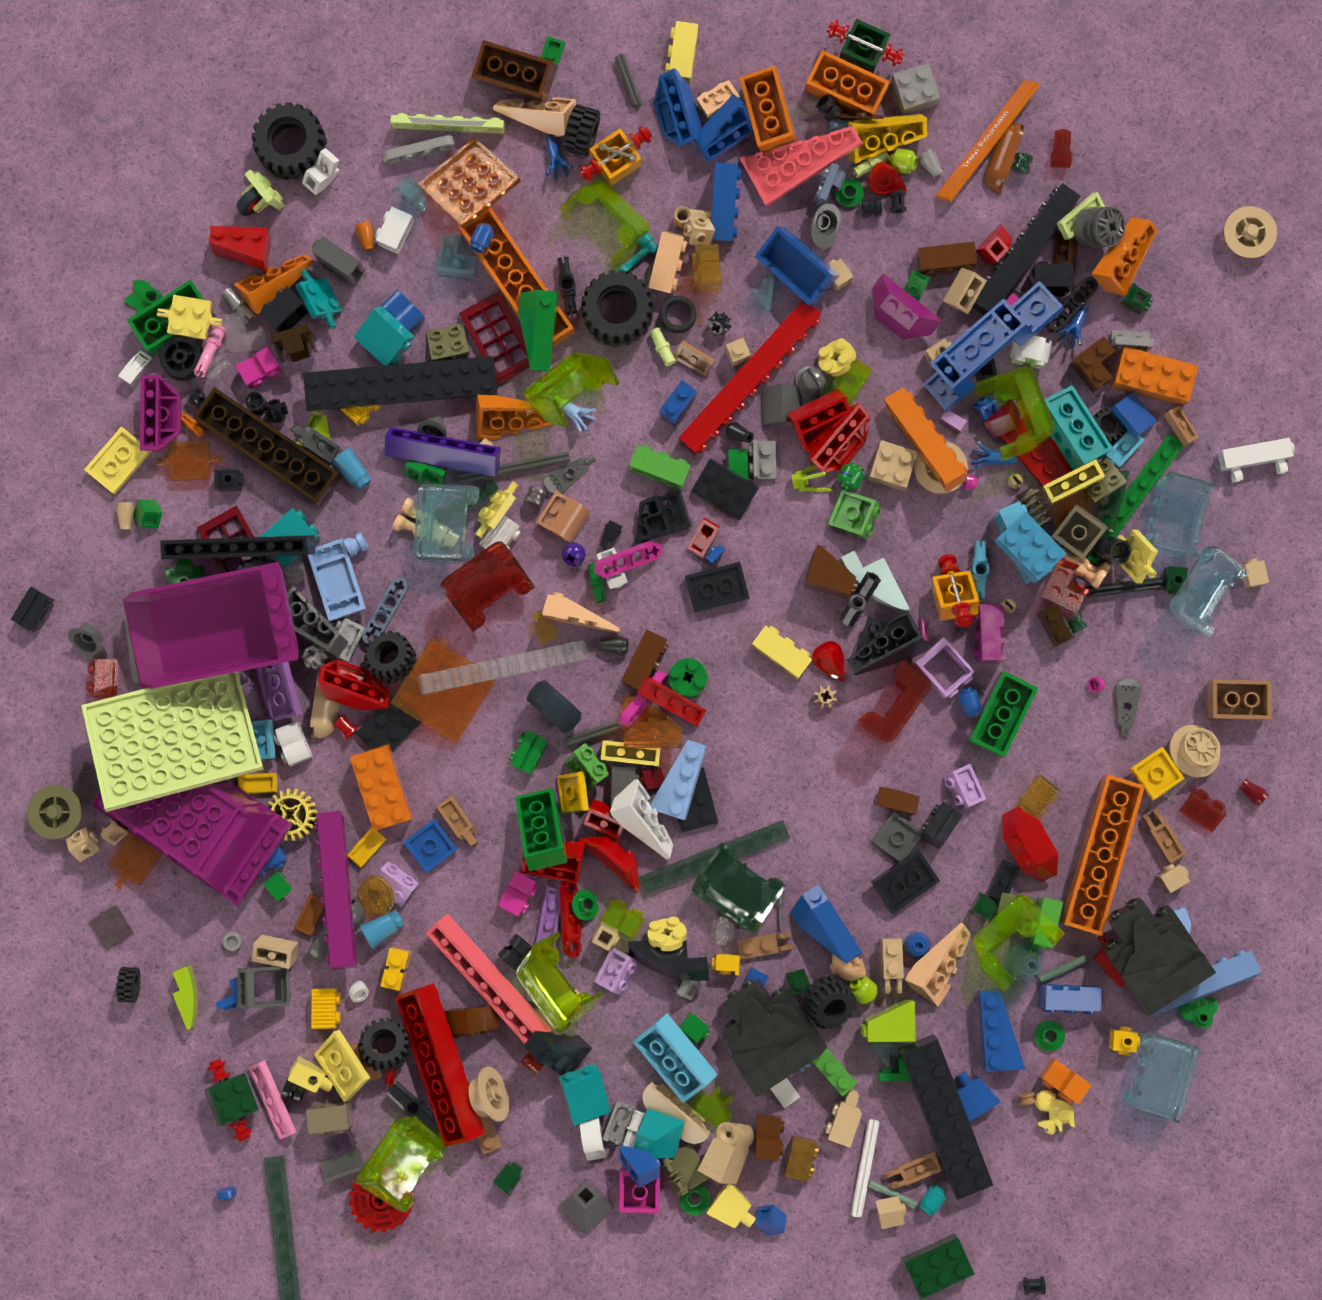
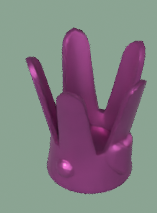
M930 618L927 621V628L926 621L919 620V631L925 642L930 641L928 632Z

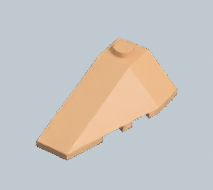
M552 98V102L546 103L539 100H531L525 103L524 99H499L493 106V110L547 134L561 137L564 136L570 113L576 105V99Z
M960 923L915 963L905 978V981L912 990L937 1007L949 991L951 985L947 984L951 973H956V960L958 957L963 956L971 933L963 923Z

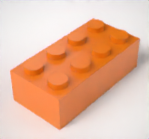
M822 50L806 81L804 91L818 98L830 95L833 98V102L837 103L842 109L853 114L867 113V116L872 117L876 115L888 90L890 81Z
M774 65L739 77L759 150L766 152L776 147L798 142L776 66Z
M1124 346L1118 355L1111 388L1185 406L1190 402L1198 365Z
M390 744L352 755L350 760L373 831L411 820L413 816Z

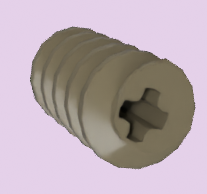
M1029 488L1017 494L1015 497L1022 498L1020 500L1021 505L1025 504L1028 514L1040 526L1047 524L1052 519V516H1045L1049 509L1042 510L1046 505L1045 502L1039 503L1042 496L1035 495L1039 489Z

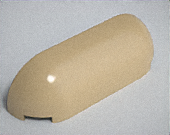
M318 675L310 727H313L312 739L325 738L334 731L333 725L337 721L340 703L324 697L317 685Z
M652 1082L645 1088L643 1103L647 1109L650 1108L685 1121L681 1135L682 1140L697 1144L709 1137L710 1131L704 1125L705 1119L686 1102L682 1103L669 1087L664 1084L660 1086L655 1085Z

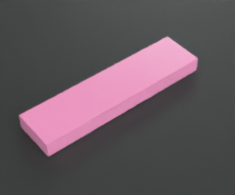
M265 1060L248 1067L279 1139L296 1133V1129Z

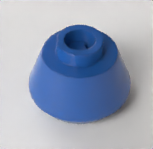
M913 932L906 937L904 950L910 957L920 959L930 951V941L925 934Z

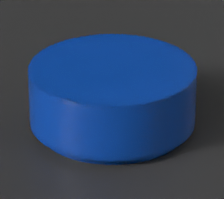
M235 1186L221 1188L216 1191L218 1200L230 1199L237 1194Z

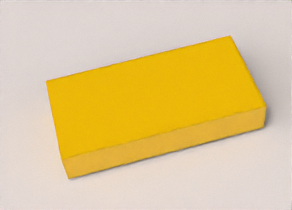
M277 773L238 776V787L248 794L278 792Z
M371 827L347 854V857L358 867L362 868L387 839L378 830L373 831Z

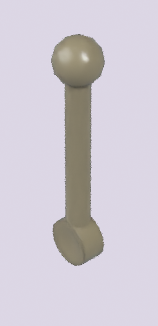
M604 143L599 145V149L602 151L607 150L628 157L632 162L637 159L635 153L628 154L608 147Z

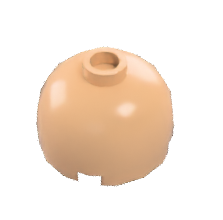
M832 954V964H830L834 975L838 974L840 978L846 981H854L866 975L862 959L859 960V957L845 964Z

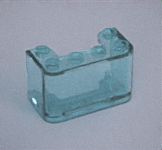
M1169 472L1162 477V480L1159 479L1157 481L1156 491H1158L1157 498H1154L1152 501L1151 509H1154L1153 515L1149 516L1147 522L1149 531L1144 537L1154 546L1158 553L1188 561L1198 557L1200 548L1196 547V545L1200 541L1198 536L1205 507L1209 503V493L1214 491V482L1174 472Z
M1145 1030V1033H1142L1140 1036V1045H1142L1144 1055H1141L1139 1058V1073L1135 1075L1133 1081L1135 1088L1125 1092V1106L1131 1110L1179 1123L1197 1062L1199 1047Z

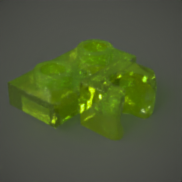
M717 1084L710 1095L701 1090L690 1104L693 1110L717 1128L721 1123L727 1122L733 1114L726 1107L734 1096L732 1093H729L726 1097H721L719 1095L722 1087L721 1084Z

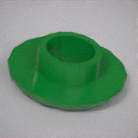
M847 178L844 180L841 191H835L834 195L840 205L854 207L862 201L864 189L859 181ZM851 188L854 190L855 195L848 197L844 194V190Z
M580 890L573 897L572 910L579 919L591 920L598 913L596 895L592 891ZM584 900H587L589 903L588 910L583 907Z
M1043 1021L1035 1029V1042L1044 1051H1055L1065 1041L1064 1029L1056 1021ZM1048 1030H1052L1055 1033V1039L1051 1042L1045 1039V1033Z
M701 1184L685 1195L680 1196L682 1209L690 1215L704 1213L710 1204L709 1191ZM694 1193L699 1194L701 1197L700 1202L696 1205L691 1204L689 1201L690 1196Z

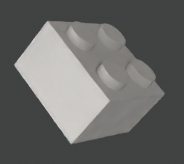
M929 63L893 74L891 84L901 115H908L938 106L940 95Z

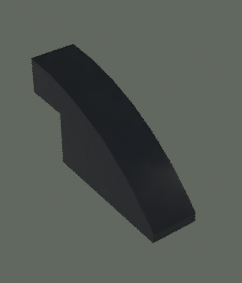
M648 940L628 942L629 956L655 972L683 980L709 981L707 957L688 958L687 940L682 942V946L679 949L673 951H661V948L657 946L654 948L649 944Z

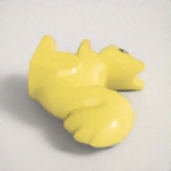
M1041 1090L1037 1093L1035 1106L1040 1111L1049 1112V1119L1039 1121L1038 1126L1043 1127L1050 1135L1055 1133L1056 1126L1060 1132L1063 1130V1124L1069 1123L1072 1128L1075 1127L1073 1106L1064 1100L1056 1099V1094L1049 1090Z

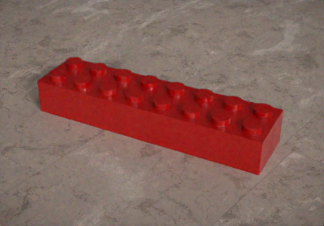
M435 983L394 996L444 1146L468 1142L485 1134L483 1123L470 1103V1084L467 1081L464 1066L461 1063L457 1046L454 1043L451 1028L448 1025L445 1010L442 1007Z

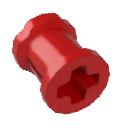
M345 714L333 725L334 728H338L345 735L344 738L346 740L351 738L359 729L358 726H354L347 719Z

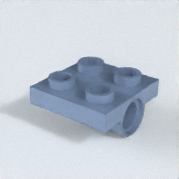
M832 163L830 169H825L820 182L821 185H819L813 200L816 202L815 209L825 204L830 190L841 191L846 173L838 169L839 165Z

